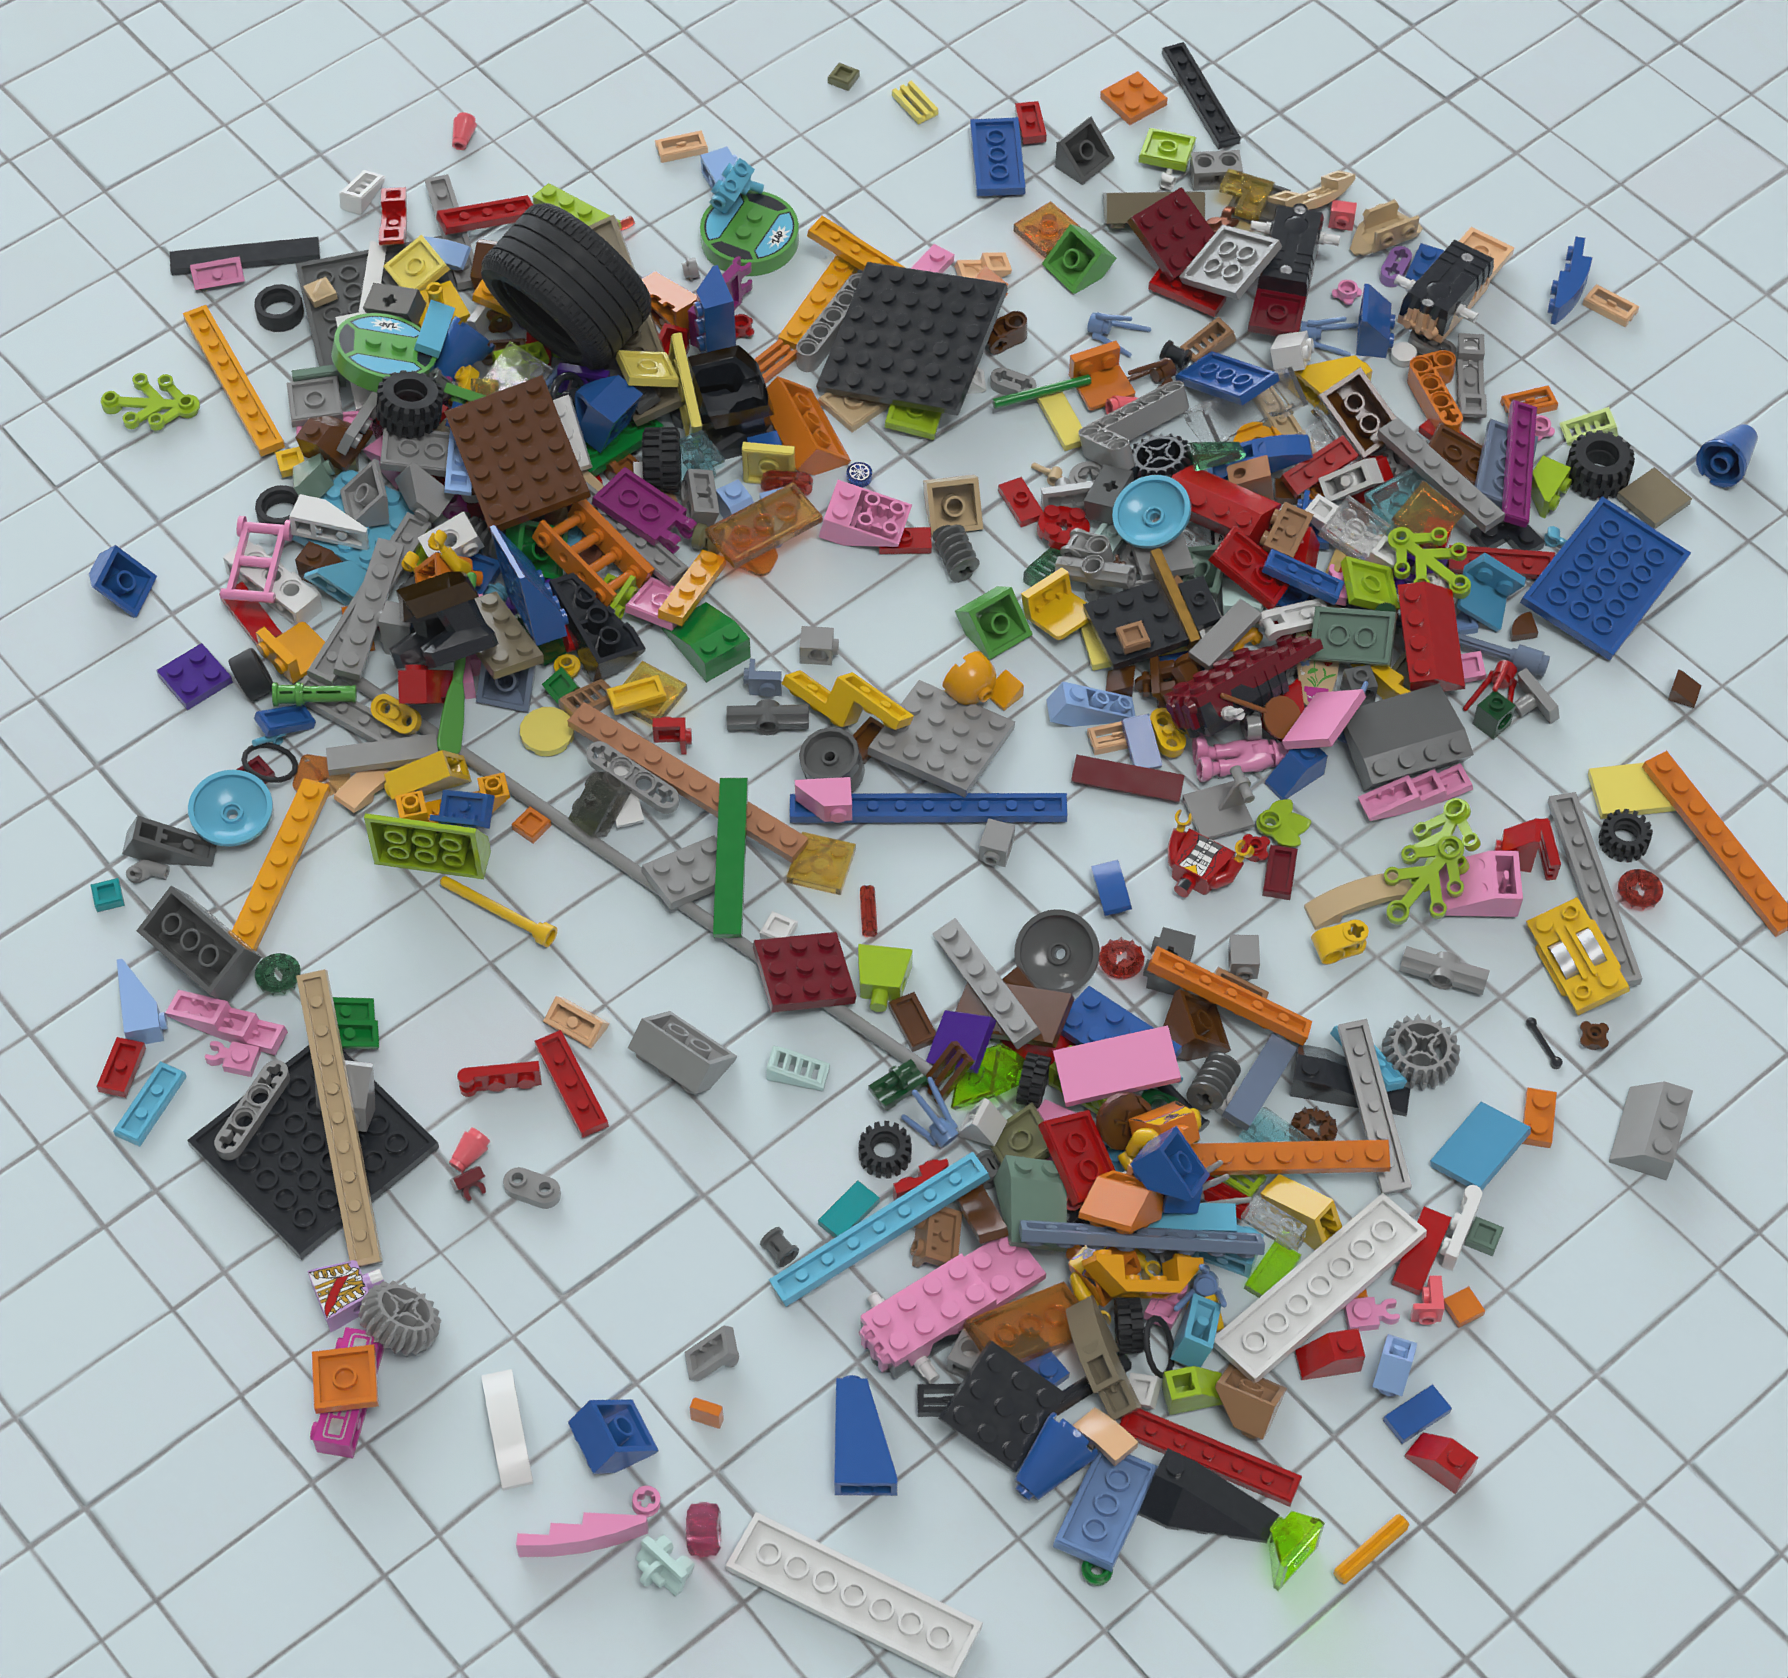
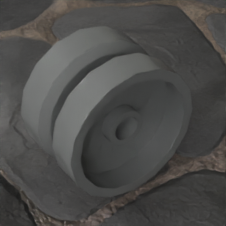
M833 727L819 729L809 735L801 745L799 759L805 779L850 777L851 793L863 781L865 773L864 762L857 741L847 731Z

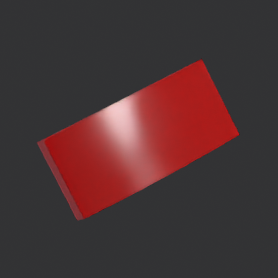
M929 1160L923 1165L918 1166V1177H905L893 1183L894 1201L949 1167L948 1160Z

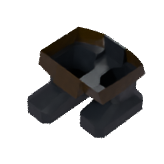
M735 345L688 356V365L701 423H713V427L705 431L706 443L712 458L721 461L742 456L743 442H747V437L776 431L770 420V416L774 415V409L758 363L742 347ZM680 409L669 412L673 425L684 429Z
M446 572L396 590L399 600L400 619L403 622H411L414 630L389 648L396 669L405 668V665H414L425 661L428 668H435L490 649L499 644L494 630L485 622L474 599L479 597L464 572Z

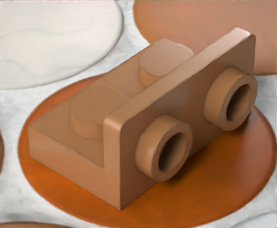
M1284 502L1281 510L1275 509L1270 520V524L1273 527L1270 532L1265 530L1259 545L1263 546V550L1267 553L1272 548L1294 558L1314 514Z
M944 1207L914 1226L916 1228L915 1239L910 1250L911 1255H913L912 1266L919 1268L925 1262L942 1266L959 1255L961 1211Z

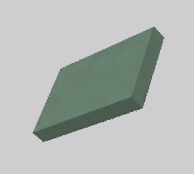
M1315 606L1311 638L1321 639L1324 649L1310 656L1309 660L1391 667L1397 613Z

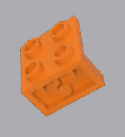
M1117 341L1070 355V379L1087 374L1091 377L1092 383L1090 385L1076 388L1090 411L1105 407L1106 400L1112 398L1113 395L1135 397V390L1119 365L1121 347Z

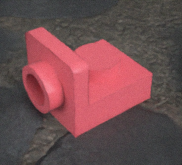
M1333 200L1328 228L1353 231L1357 203Z
M1429 1276L1427 1287H1422V1303L1413 1304L1410 1315L1411 1322H1419L1423 1325L1441 1322L1445 1309L1442 1276Z

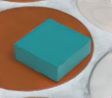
M119 878L91 884L97 912L125 906Z

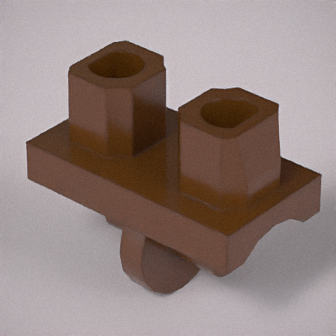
M1159 656L1150 658L1151 675L1148 671H1143L1141 673L1142 676L1137 677L1134 681L1136 691L1143 693L1144 697H1149L1152 692V696L1157 699V708H1166L1164 695L1172 691V687L1177 684L1176 680L1167 682L1164 680L1174 677L1171 672L1177 667L1174 659L1160 661Z

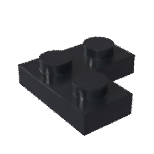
M1502 521L1485 533L1478 527L1471 529L1470 537L1479 547L1497 548L1507 542L1512 549L1539 551L1544 548L1545 541L1529 525L1524 528Z

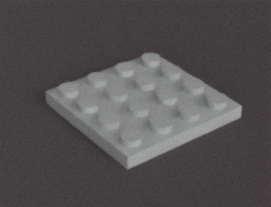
M919 680L900 704L901 707L914 715L911 724L897 730L884 726L868 747V755L966 797L1014 730L1015 721L976 704L963 705L957 703L944 690Z

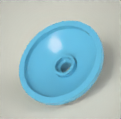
M1163 475L1145 476L1127 485L1119 494L1113 507V523L1120 537L1128 544L1146 549L1157 548L1170 543L1183 532L1190 519L1191 502L1185 488L1178 481ZM1155 518H1160L1158 521L1152 522Z
M224 770L206 777L195 787L188 803V815L195 832L207 842L227 847L242 845L254 840L266 829L273 813V801L268 787L257 776L241 770ZM230 815H237L235 819H229Z

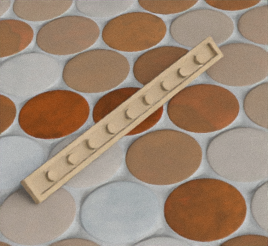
M324 969L297 975L296 978L349 1260L357 1261L359 1267L380 1263L383 1260L328 971Z

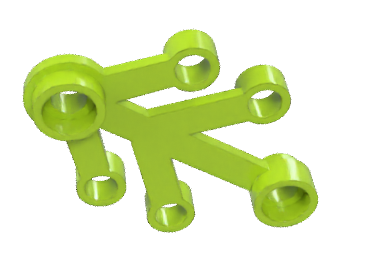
M137 373L132 378L134 387L137 390H141L148 398L121 397L114 391H107L100 400L102 409L107 414H116L123 407L144 408L137 413L127 412L123 415V423L127 429H135L139 426V423L148 419L150 428L158 431L163 429L165 424L179 416L186 419L196 416L200 408L199 399L191 394L184 395L174 385L173 378L169 374L159 376L157 381L160 390L167 391L173 399H164L149 384L145 373ZM163 409H169V411H167L163 415L158 413Z
M1398 527L1389 533L1388 544L1396 552L1397 563L1394 565V575L1398 579H1406L1410 575V565L1407 562V552H1409L1416 559V579L1414 583L1423 581L1430 583L1427 578V566L1449 584V589H1452L1454 598L1464 599L1471 592L1469 578L1464 575L1454 574L1437 560H1464L1467 556L1465 544L1458 542L1453 544L1451 548L1422 549L1417 545L1433 543L1437 546L1444 545L1447 542V531L1444 528L1437 527L1431 533H1413L1408 528ZM1440 534V535H1443L1444 537H1442V538H1436L1435 536ZM1404 537L1405 539L1399 540L1397 538ZM1462 550L1463 553L1457 554L1455 551ZM1405 568L1406 571L1399 572L1398 569ZM1457 583H1463L1464 585H1463V586H1457L1456 584H1457Z
M1460 798L1450 799L1445 803L1442 814L1426 822H1419L1413 827V833L1420 841L1411 845L1414 847L1436 845L1442 837L1453 835L1457 826L1463 835L1461 841L1467 851H1475L1481 845L1479 837L1476 833L1472 832L1467 821L1471 814V808L1466 801ZM1444 825L1440 832L1431 836V830ZM1451 846L1445 848L1448 854L1455 852V849ZM1408 851L1404 855L1406 858L1412 859L1415 857V854L1413 853V855L1408 856L1412 852ZM1462 856L1458 860V864L1463 863L1458 867L1459 875L1466 873L1469 869L1467 859ZM1436 857L1427 858L1424 866L1430 865ZM1417 878V879H1409L1410 882H1411V884H1412V886H1413L1414 883L1418 880V878ZM1429 885L1423 892L1429 891Z
M1447 835L1439 839L1436 845L1423 847L1409 845L1402 849L1401 859L1404 863L1410 865L1414 864L1418 858L1436 857L1430 865L1400 869L1389 867L1385 870L1384 881L1390 886L1397 885L1400 880L1418 878L1401 900H1394L1387 906L1386 915L1391 923L1401 925L1408 920L1410 907L1428 885L1431 897L1430 915L1435 919H1441L1446 915L1447 906L1443 902L1439 872L1445 864L1449 876V882L1447 883L1448 895L1456 898L1463 894L1464 884L1460 880L1458 860L1464 854V845L1458 837ZM1451 846L1455 849V852L1447 854L1444 849ZM1408 851H1412L1415 854V857L1412 859H1408L1405 857L1404 854ZM1394 872L1398 875V878L1390 880L1387 875ZM1457 884L1461 889L1458 892H1453L1450 886ZM1439 905L1443 908V911L1435 913L1433 907ZM1400 910L1403 916L1395 918L1392 913Z

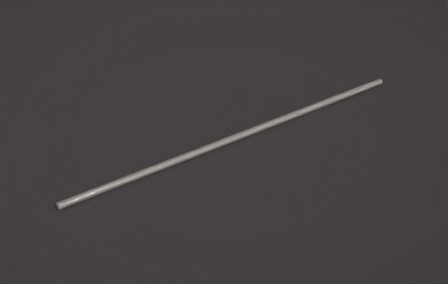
M338 676L351 686L356 685L357 690L372 700L380 694H387L362 676L360 681ZM387 705L385 709L390 711V705ZM411 717L406 721L408 725L412 723ZM422 718L421 727L418 732L423 735L436 733L438 738L439 729ZM462 745L459 755H463L466 764L484 777L503 773ZM505 774L509 793L528 807L534 808L550 819L551 823L659 896L643 875L641 866ZM692 901L677 907L681 912L713 933L714 916ZM743 936L742 938H721L757 963L753 943ZM846 1006L822 1007L902 1063L912 1059L923 1075H926L932 1068L931 1064Z

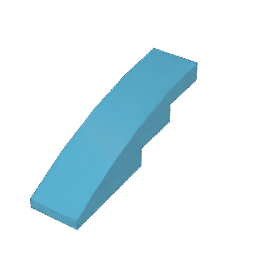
M1200 1203L1198 1213L1196 1214L1163 1213L1162 1211V1218L1149 1224L1148 1227L1237 1232L1235 1203Z

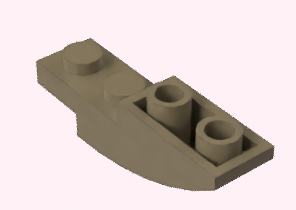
M1091 1295L1067 1308V1320L1081 1365L1094 1394H1099L1109 1417L1117 1421L1142 1408L1116 1354L1119 1352V1349L1094 1296Z

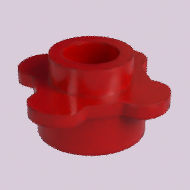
M745 314L735 315L736 338L754 335V329L751 326L753 319Z
M1251 834L1243 836L1242 840H1245L1244 848L1241 849L1242 853L1247 852L1250 846L1258 847L1254 848V854L1246 859L1258 862L1268 858L1267 846L1270 845L1268 837H1253Z

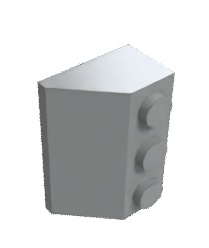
M671 1011L642 1018L628 1046V1049L636 1053V1057L639 1060L651 1063L658 1068L661 1075L673 1078L681 1084L682 1089L692 1094L710 1090L737 1058V1055Z
M1665 1081L1630 1087L1609 1163L1667 1180L1675 1160L1693 1090Z

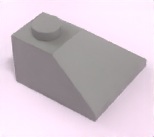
M414 462L409 464L395 478V482L409 509L422 522H430L432 524L438 519L455 495L444 493L445 486Z
M345 1060L358 1131L367 1132L375 1112L373 1063ZM315 1079L316 1106L321 1111L320 1100Z

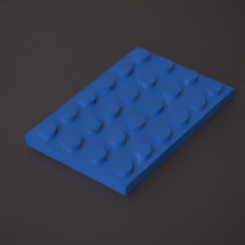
M1602 496L1525 593L1520 603L1611 661L1687 561L1691 552Z

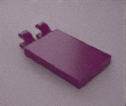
M739 256L733 259V264L722 274L734 300V311L742 303V297L750 292L753 287L751 279L746 283H741L742 279L751 273L752 264L748 262L745 266H740L741 257ZM693 305L688 310L690 345L698 349L696 337H699L695 327V320L698 317Z
M626 467L592 498V504L653 546L660 542L673 555L680 549L677 544L681 541V538L670 531L676 527L680 534L689 540L693 535V529L697 526L695 520L686 516L687 509Z

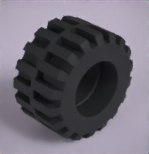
M402 370L400 373H390V377L385 376L378 385L376 418L380 421V425L383 428H387L386 431L394 432L400 437L404 435L407 438H413V436L422 437L424 433L430 434L433 432V429H437L439 422H441L442 387L436 383L433 377L429 378L425 373L420 374L413 370L411 372Z
M645 427L642 434L643 479L661 492H679L681 488L680 432L677 427Z
M1597 430L1596 433L1589 431L1586 432V435L1581 434L1578 436L1577 440H1574L1571 445L1566 465L1571 467L1569 478L1572 479V489L1575 492H1581V496L1585 498L1590 496L1593 500H1597V498L1602 496L1606 499L1609 496L1612 498L1617 497L1618 492L1628 486L1635 463L1634 451L1630 449L1631 445L1628 442H1623V437L1619 435L1616 437L1613 435V432L1609 431L1608 433H1603V430Z

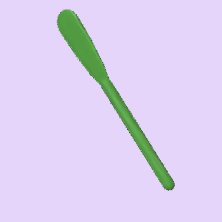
M469 572L467 576L474 588H476L477 576L474 572ZM466 657L458 659L454 663L453 678L447 691L441 714L437 738L439 751L444 750L459 754L462 747L465 700L463 678Z

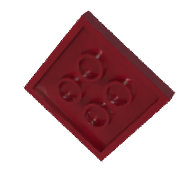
M1182 187L1135 214L1127 221L1169 282L1178 278L1215 234Z
M837 932L754 940L753 950L771 1013L855 1004L857 996Z

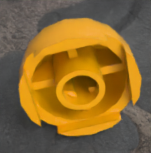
M974 651L963 657L966 662L960 667L955 664L949 670L942 683L944 691L957 703L963 705L986 702L993 695V689L996 684L995 667L980 651Z

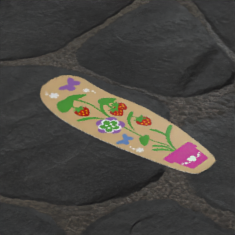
M1325 602L1328 607L1339 608L1336 604L1333 605ZM1312 629L1296 632V638L1301 636L1311 638ZM1308 657L1297 664L1298 679L1302 683L1303 701L1306 706L1316 693L1332 692L1338 675L1339 663L1310 661Z

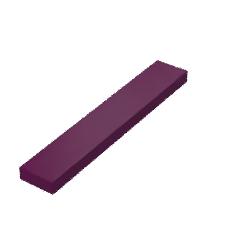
M1513 400L1509 406L1502 511L1505 513L1503 521L1526 528L1530 519L1537 407Z

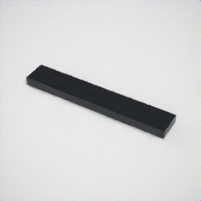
M1182 42L1163 47L1162 55L1217 149L1240 144V135L1185 43Z
M319 237L170 251L171 275L191 274L190 265L240 256L242 268L321 259Z

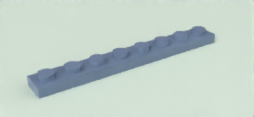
M1020 1220L1019 1225L1021 1242H1026V1244L1031 1246L1056 1243L1057 1246L1063 1248H1072L1074 1245H1086V1247L1095 1250L1110 1246L1116 1247L1121 1251L1145 1248L1153 1253L1177 1250L1178 1253L1192 1255L1195 1251L1207 1252L1211 1256H1224L1225 1253H1233L1243 1258H1254L1255 1255H1264L1265 1242L1261 1234L1144 1227L1134 1231L1133 1234H1121L1116 1232V1228L1097 1227L1082 1223Z

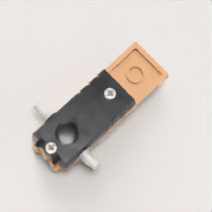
M1471 227L1459 241L1454 239L1419 280H1409L1400 274L1397 275L1394 284L1406 289V292H1408L1402 300L1397 322L1407 329L1414 330L1416 334H1422L1427 339L1434 340L1440 344L1462 318L1475 323L1479 313L1470 309L1486 292L1490 281L1511 258L1515 248Z

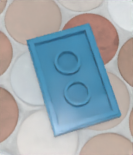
M1481 1101L1430 1160L1431 1167L1467 1187L1469 1185H1476L1483 1191L1531 1134V1127Z

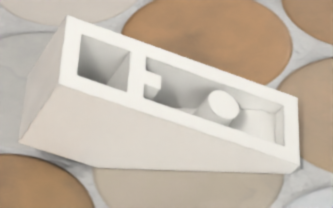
M299 495L289 516L291 535L368 550L369 540L366 527L325 499Z

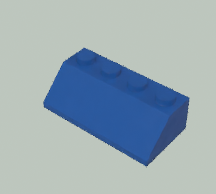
M718 265L712 266L696 290L697 302L693 303L696 316L698 317L695 320V327L699 337H696V343L700 354L736 345L734 300Z

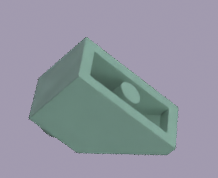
M321 453L294 466L293 487L298 496L301 494L321 498L334 485L333 474H335V469L329 460L325 461Z

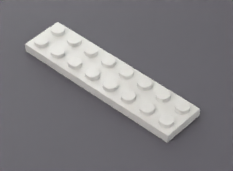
M1382 1193L1215 1335L1213 1347L1249 1380L1257 1383L1424 1239L1427 1230Z
M755 1512L726 1564L727 1571L943 1678L957 1677L982 1629L983 1622Z

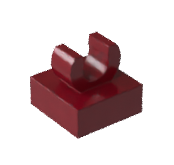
M475 1166L449 1179L454 1190L462 1189V1196L466 1201L472 1200L469 1195L471 1186H476L480 1194L486 1193L484 1184L478 1181L485 1177L480 1166Z

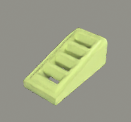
M1609 407L1559 423L1568 446L1572 445L1581 434L1586 435V432L1589 431L1596 433L1597 430H1603V433H1608L1609 431L1613 432L1614 436H1618L1617 425ZM1595 425L1596 429L1591 430L1590 426ZM1580 427H1585L1586 432L1582 433ZM1574 428L1577 435L1572 436L1569 429Z

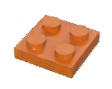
M1138 71L1100 92V98L1129 125L1165 107L1168 100L1164 94Z
M374 1344L312 1352L314 1410L316 1414L379 1406L376 1349Z

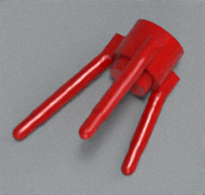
M1499 661L1495 670L1489 672L1484 682L1464 705L1463 710L1467 711L1491 681L1494 684L1492 688L1494 692L1498 688L1505 689L1508 687L1507 699L1513 703L1514 691L1518 683L1515 679L1517 667L1510 661Z

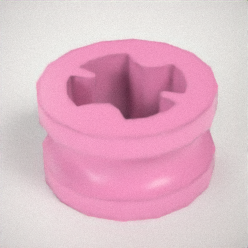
M642 1486L635 1490L632 1498L634 1512L637 1515H645L647 1517L656 1514L660 1508L659 1492L652 1486ZM645 1496H651V1502L655 1501V1503H649L647 1507H642L641 1501L638 1500H644Z

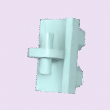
M665 1535L654 1540L649 1536L641 1540L640 1544L642 1547L636 1556V1560L639 1562L638 1567L643 1571L640 1582L644 1586H648L653 1582L659 1587L664 1585L674 1596H677L682 1592L686 1580L692 1574L695 1566L694 1562L684 1555L675 1561L670 1556L674 1546Z

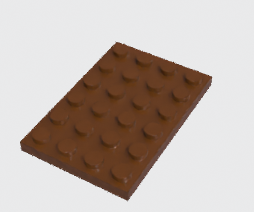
M543 375L444 411L489 530L490 526L495 525L502 531L591 497Z

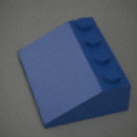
M495 525L490 526L506 593L536 646L567 636L565 625L569 624L568 617L564 608L561 609L557 596H553L549 583H545L541 569L536 570L531 560Z

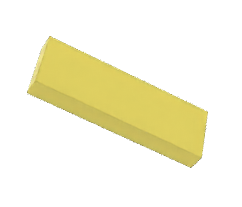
M1063 391L1036 398L1064 451L1082 446L1078 431L1083 427Z

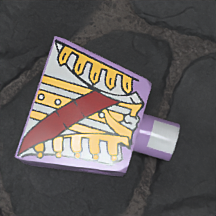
M355 1260L308 1271L312 1287L330 1332L358 1318L362 1304L361 1301L365 1294L374 1285H380L384 1281L380 1269L362 1275Z

